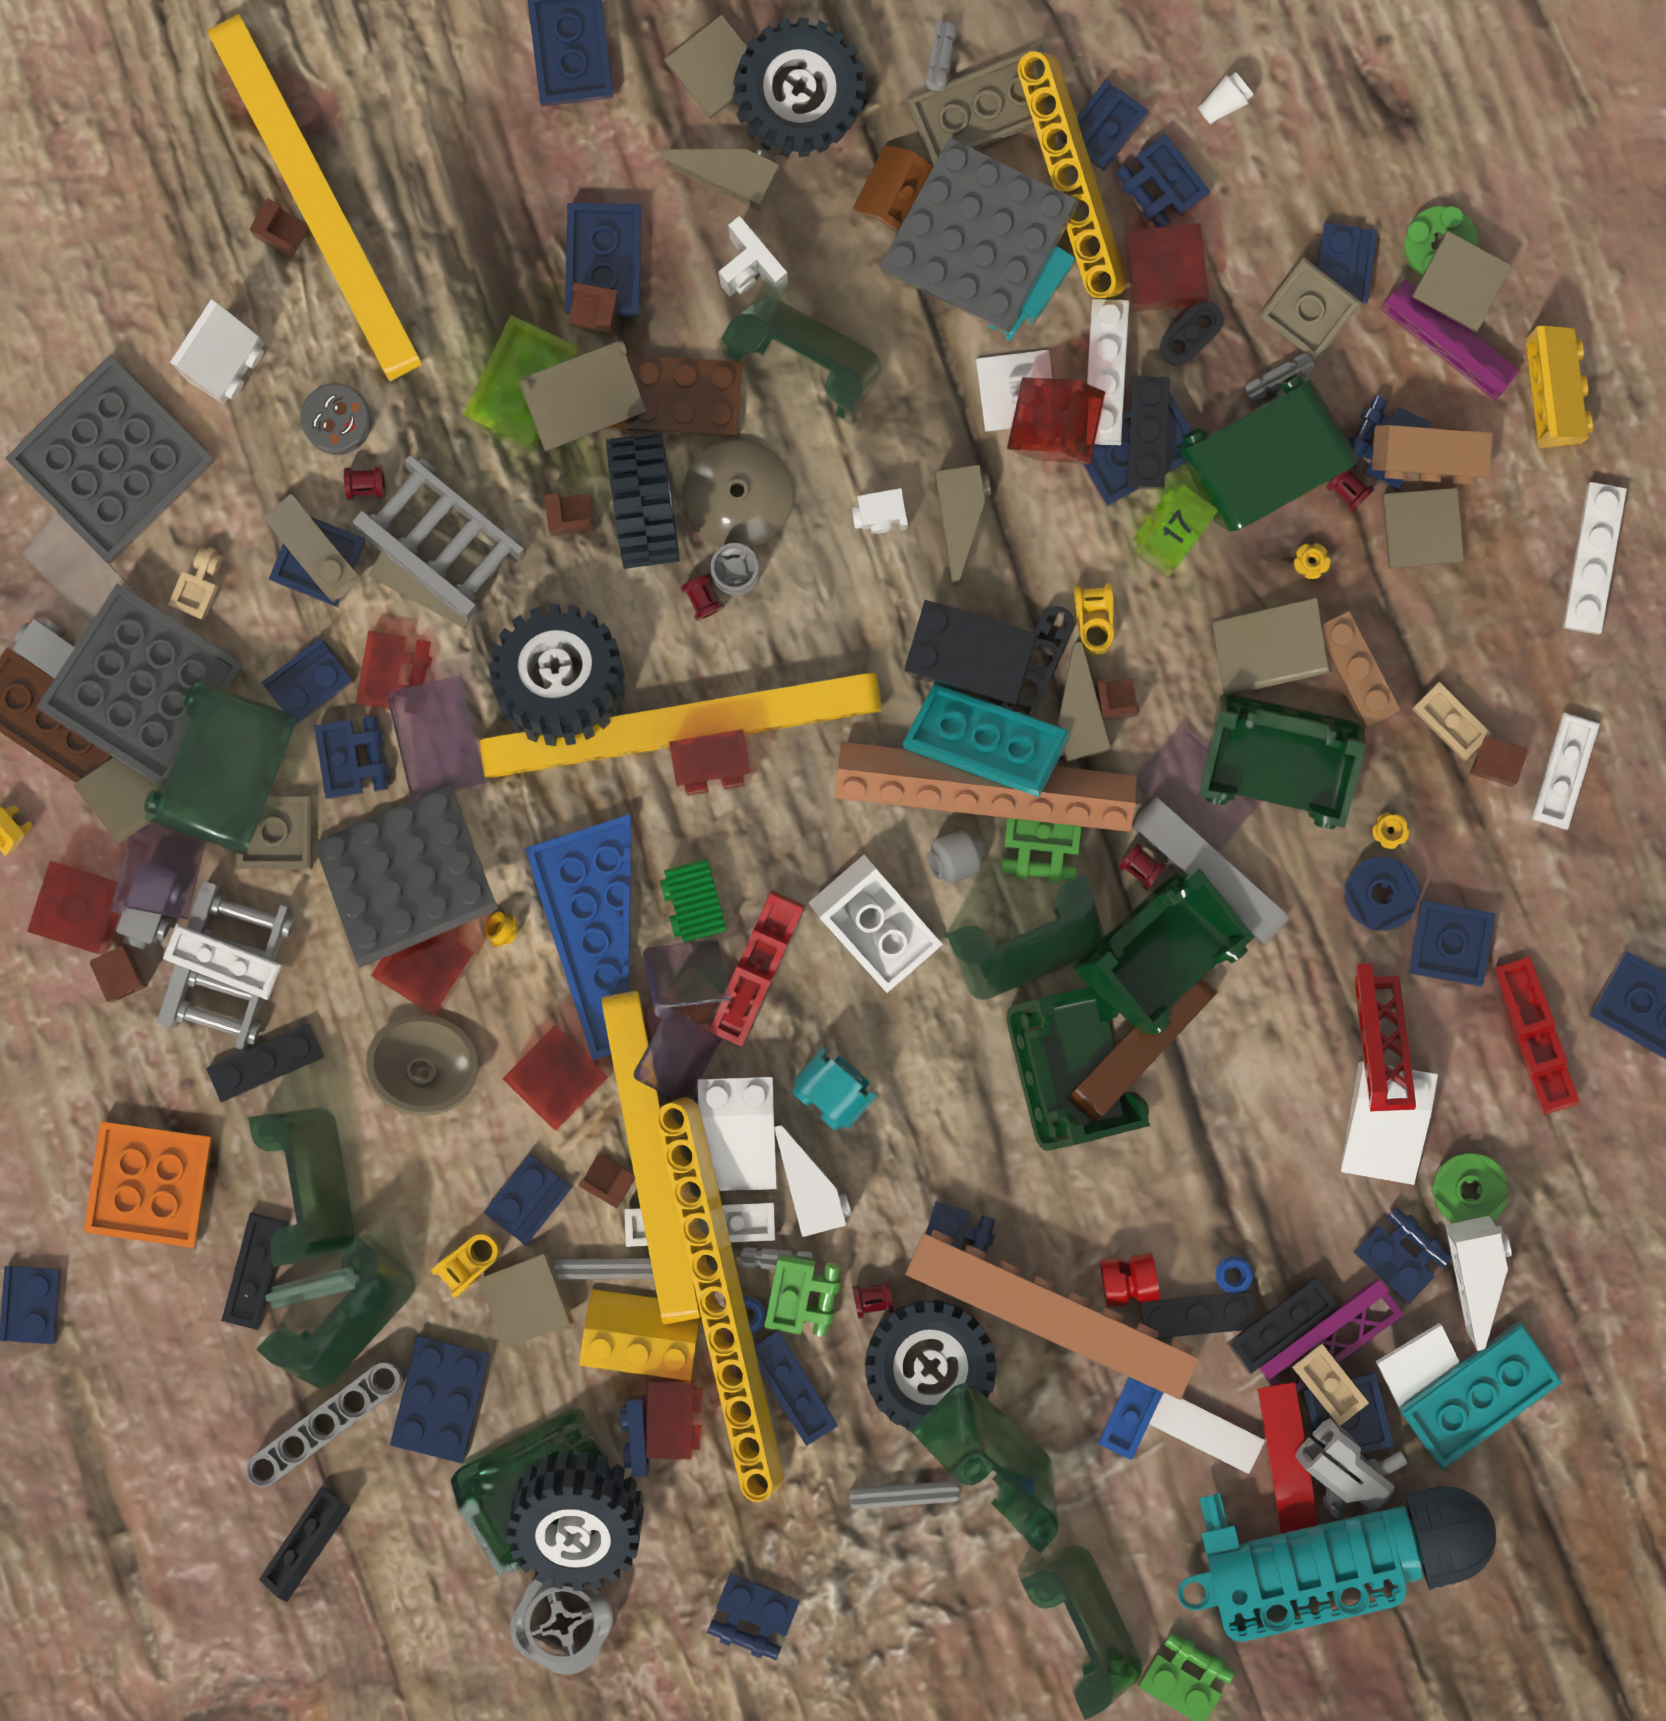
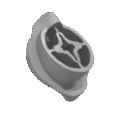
M547 1577L544 1583L534 1579L526 1588L519 1606L512 1615L510 1622L511 1640L515 1648L524 1657L544 1665L555 1673L565 1675L579 1673L595 1661L604 1640L611 1630L613 1623L612 1606L607 1597L599 1589H593L591 1585L584 1583L583 1591H573V1583H564L563 1589L553 1587V1579ZM558 1592H571L580 1596L589 1608L572 1612L565 1610ZM547 1596L550 1606L549 1617L545 1621L538 1623V1625L530 1627L531 1615L535 1606L541 1599ZM562 1613L565 1618L580 1616L577 1619L571 1620V1623L566 1625L567 1631L561 1633L558 1628L552 1629L551 1627L542 1630L545 1627L551 1626V1623L556 1621V1614ZM592 1619V1629L588 1639L576 1650L573 1641L574 1629L579 1624ZM551 1634L555 1635L560 1639L565 1654L549 1653L539 1647L533 1638Z

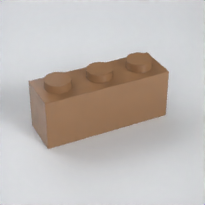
M1393 425L1375 426L1372 470L1385 471L1384 478L1407 480V473L1419 474V481L1441 482V477L1444 475L1453 476V483L1475 485L1476 478H1489L1493 433Z
M1350 611L1322 624L1327 658L1331 662L1332 673L1358 724L1367 729L1399 712L1400 708Z

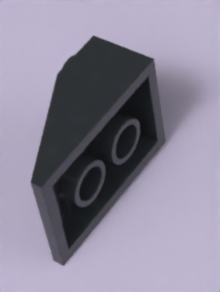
M924 600L904 671L911 678L1017 706L1037 634L962 609Z

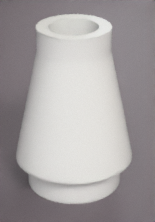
M1235 72L1230 77L1225 75L1207 99L1197 108L1211 125L1216 120L1248 105L1247 100L1253 96V93Z

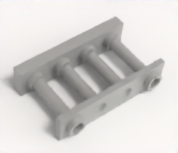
M409 455L405 460L406 469L412 475L377 515L373 513L369 517L361 511L352 521L353 528L468 623L477 612L476 604L472 602L475 599L474 593L508 554H511L519 562L524 557V549L520 546L523 541L508 528L501 531L435 476L438 471L423 458L416 461ZM424 483L438 494L440 498L406 538L401 537L397 540L387 532L390 529L388 524ZM454 507L469 521L434 562L430 560L427 564L416 556L418 552L417 547L450 508ZM481 530L494 540L497 545L463 585L458 584L454 587L444 579L447 575L445 571Z
M202 881L187 928L275 962L283 937L289 938L294 925L295 917L290 916L292 909L280 905L276 916L225 900L224 895L219 894L220 886ZM220 913L271 929L272 932L266 951L212 935L213 931L208 929L212 915L218 916ZM175 964L157 1023L177 1028L178 1022L184 1023L185 1020L238 1036L235 1048L247 1050L249 1044L255 1045L260 1032L261 1024L256 1021L264 998ZM201 985L249 1000L243 1022L190 1006V1002L186 1001L190 986Z

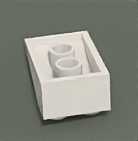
M211 299L170 363L189 383L222 404H225L228 398L233 400L240 392L244 384L241 378L249 367L251 369L255 368L264 354V350L261 349L264 342L253 331Z
M865 855L860 857L809 902V905L886 993L943 945Z
M1364 1061L1359 1062L1340 1172L1414 1185L1431 1117L1438 1074L1412 1070L1416 1099L1415 1110L1370 1112ZM1403 1070L1399 1073V1075L1402 1076V1077H1403ZM1394 1081L1387 1086V1099L1406 1098L1405 1089Z
M773 1077L698 1079V1106L701 1111L718 1190L777 1189Z
M783 1125L774 1127L802 1237L846 1226L845 1218L852 1216L846 1193L839 1195L837 1187Z
M1490 1216L1445 1225L1466 1331L1477 1351L1485 1350L1508 1271L1506 1257L1512 1256L1507 1234L1503 1233L1501 1225L1496 1226Z

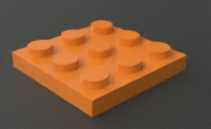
M100 1121L83 1232L196 1248L213 1137Z

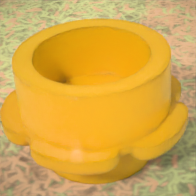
M1306 543L1296 551L1297 558L1294 559V567L1298 573L1305 575L1308 579H1317L1321 576V573L1328 571L1331 560L1327 556V549L1323 545L1318 543L1309 545ZM1309 558H1315L1316 562L1314 564H1310Z
M1387 812L1381 814L1376 819L1377 824L1373 826L1372 834L1376 841L1381 842L1382 847L1394 849L1398 844L1406 842L1409 830L1407 829V821L1402 815L1398 813L1391 815V813ZM1389 827L1394 828L1393 834L1387 832Z
M496 912L492 914L484 927V935L487 939L491 940V944L494 947H501V945L512 943L518 934L517 919L510 913Z

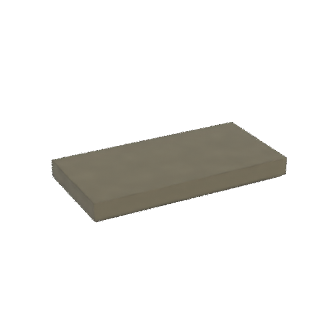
M1041 44L946 83V88L943 91L926 90L905 99L907 108L933 167L949 137L979 151L1035 128L1019 78L1018 64L1020 59L1028 52H1044ZM1041 59L1034 64L1033 68L1034 74L1038 79L1045 72V65ZM1049 95L1044 103L1048 114L1053 113L1056 107V100L1052 95Z

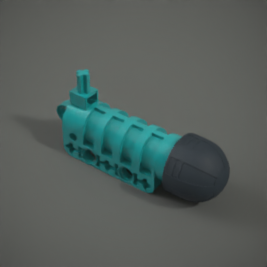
M1441 1486L1427 1488L1422 1491L1418 1490L1413 1493H1405L1409 1518L1405 1506H1399L1238 1543L1234 1524L1228 1525L1221 1493L1200 1497L1199 1501L1206 1526V1531H1202L1201 1534L1210 1571L1184 1578L1178 1587V1599L1185 1608L1192 1611L1219 1606L1224 1630L1232 1640L1237 1642L1254 1640L1396 1607L1405 1599L1406 1583L1423 1580L1421 1566L1429 1590L1436 1587L1441 1588L1449 1584L1454 1585L1455 1583L1470 1579L1478 1574L1490 1561L1496 1545V1527L1489 1509L1475 1495L1461 1488ZM1389 1579L1393 1585H1397V1587L1391 1589L1392 1595L1385 1596L1383 1591L1371 1592L1374 1597L1373 1601H1369V1594L1364 1587L1365 1583H1369L1372 1590L1381 1589L1384 1587L1383 1581ZM1197 1582L1204 1587L1206 1595L1200 1603L1192 1604L1185 1599L1183 1591L1187 1584ZM1349 1587L1360 1590V1598L1353 1605H1346L1341 1602L1342 1592ZM1332 1591L1337 1609L1332 1610L1330 1603L1327 1602L1318 1605V1612L1311 1613L1308 1607L1298 1609L1301 1617L1295 1618L1291 1600L1296 1599L1298 1607L1307 1606L1309 1598L1312 1596H1316L1318 1602L1330 1600L1327 1592ZM1280 1604L1287 1609L1286 1617L1279 1622L1269 1620L1266 1616L1268 1609L1273 1605ZM1259 1608L1261 1621L1264 1626L1258 1627L1256 1619L1246 1621L1245 1629L1238 1630L1236 1624L1230 1625V1623L1235 1621V1614L1242 1613L1244 1619L1256 1617L1253 1609Z

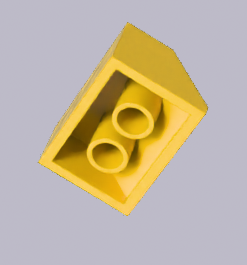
M1537 326L1525 339L1538 449L1582 444L1588 439V433H1592L1593 430L1591 412L1585 411L1583 398L1588 396L1587 377L1585 374H1580L1579 360H1583L1584 357L1582 339L1576 338L1575 328Z
M591 1289L579 1366L691 1381L700 1318L663 1325L658 1298Z

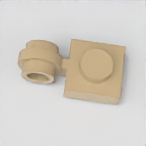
M201 547L193 563V568L198 569L196 576L181 572L168 606L205 620L218 589L217 585L205 580L209 574L215 576L218 573L223 560V556L218 554L217 549L212 547L208 549Z

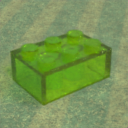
M510 315L463 413L466 422L533 453L540 437L522 392L519 379L580 356L578 346Z

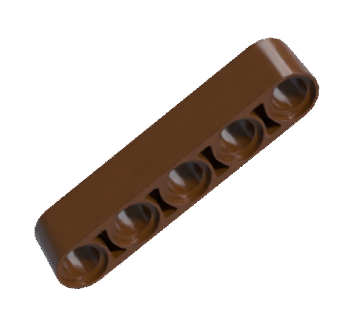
M1202 977L1170 1007L1173 1010L1169 1017L1172 1022L1164 1031L1155 1036L1152 1033L1145 1035L1133 1026L1074 1089L1068 1098L1096 1123L1218 993V990Z

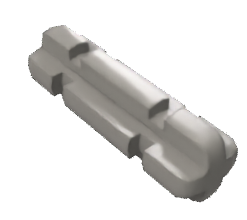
M939 21L936 24V38L933 40L928 65L930 69L927 71L925 80L926 87L931 91H943L946 88L948 78L946 74L949 72L954 47L952 44L955 42L957 32L956 25L953 22Z
M1303 353L1292 360L1293 363L1288 361L1264 374L1261 380L1257 378L1248 383L1245 390L1250 400L1258 402L1265 398L1268 392L1273 394L1281 388L1280 382L1293 374L1300 373L1302 376L1313 372L1315 366L1311 357L1307 353Z
M744 1247L740 1252V1266L744 1268L761 1266V1269L775 1270L778 1254L813 1260V1254L805 1251H798L795 1254L792 1253V1250L762 1248V1251H757V1248Z

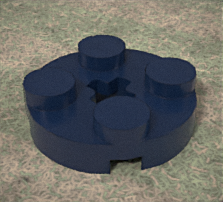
M1374 857L1365 860L1352 870L1344 884V902L1349 914L1357 923L1368 930L1389 931L1398 928L1412 917L1417 907L1420 893L1418 881L1407 865L1395 859ZM1376 884H1380L1382 888L1389 887L1392 893L1387 896L1389 901L1387 904L1383 905L1380 900H1373L1372 894L1375 893L1374 886Z

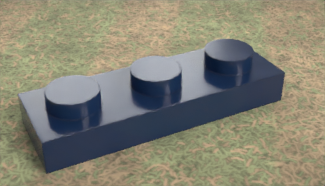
M779 1330L754 1345L761 1375L806 1446L838 1427V1424Z

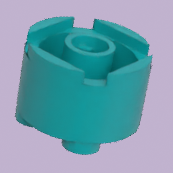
M822 1046L793 1080L796 1087L792 1090V1093L805 1105L809 1106L811 1103L816 1105L823 1112L820 1118L835 1131L842 1127L850 1129L875 1101L879 1093L876 1089L869 1093L866 1088L870 1082L840 1055L835 1060L827 1056L831 1049Z

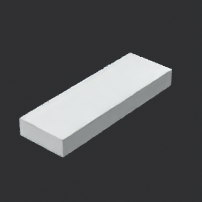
M1568 713L1562 714L1531 820L1568 830L1600 723Z
M176 924L163 957L164 960L266 1000H269L282 968L281 964Z
M1163 1393L1149 1423L1248 1474L1265 1443L1264 1439L1182 1398L1179 1400L1166 1393Z

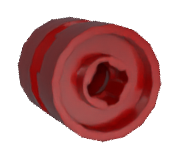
M1152 1252L1131 1255L1129 1262H1124L1121 1257L1100 1260L1102 1285L1107 1308L1126 1306L1130 1299H1135L1138 1303L1160 1300Z

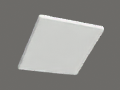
M1049 350L976 359L985 432L1058 423L1054 385L1048 382L1053 381Z
M1440 1323L1376 1361L1399 1408L1460 1364Z

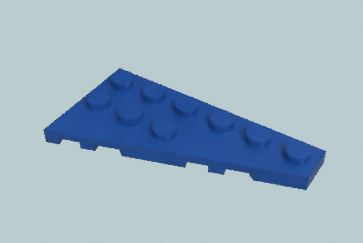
M631 814L525 848L593 1061L611 1055L601 997L629 992Z

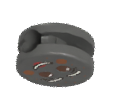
M332 383L315 389L306 398L301 410V425L306 437L316 448L327 454L344 455L355 451L366 441L371 430L372 417L367 403L355 389L344 384Z

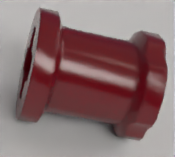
M376 465L374 469L353 471L350 467L344 468L346 499L354 500L355 496L377 495L378 498H385V477L382 465Z
M1353 467L1334 477L1325 487L1328 491L1333 490L1349 505L1348 510L1351 513L1375 490L1372 486L1367 487L1351 472ZM1346 482L1356 491L1357 495H1354L1343 483Z
M710 574L699 576L680 587L682 593H687L696 612L694 614L695 621L708 618L726 607L724 602H719L710 584L712 580Z
M1138 842L1118 868L1121 871L1126 869L1143 883L1142 888L1147 891L1167 864L1164 862L1158 863L1142 850V845Z
M889 1279L883 1280L881 1285L865 1288H859L858 1285L852 1286L858 1319L864 1318L866 1313L887 1310L889 1313L895 1312Z

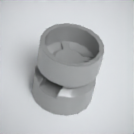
M729 543L721 546L714 553L711 560V574L716 587L722 593L731 597H741L750 593L756 587L759 580V564L755 553L748 546L740 543Z

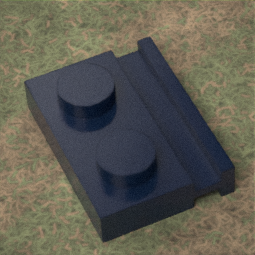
M1108 80L1103 83L1077 116L1090 162L1103 172L1149 116L1148 109L1120 89L1118 90L1112 86ZM1064 132V134L1061 136L1062 142L1066 144L1067 135Z
M1324 223L1317 267L1363 302L1362 304H1367L1377 229L1368 230L1361 229V227Z
M319 638L261 683L291 723L296 726L354 681L324 641Z
M529 1154L483 1213L517 1238L523 1245L527 1246L573 1187L536 1157Z
M4 1267L0 1341L56 1344L61 1269Z

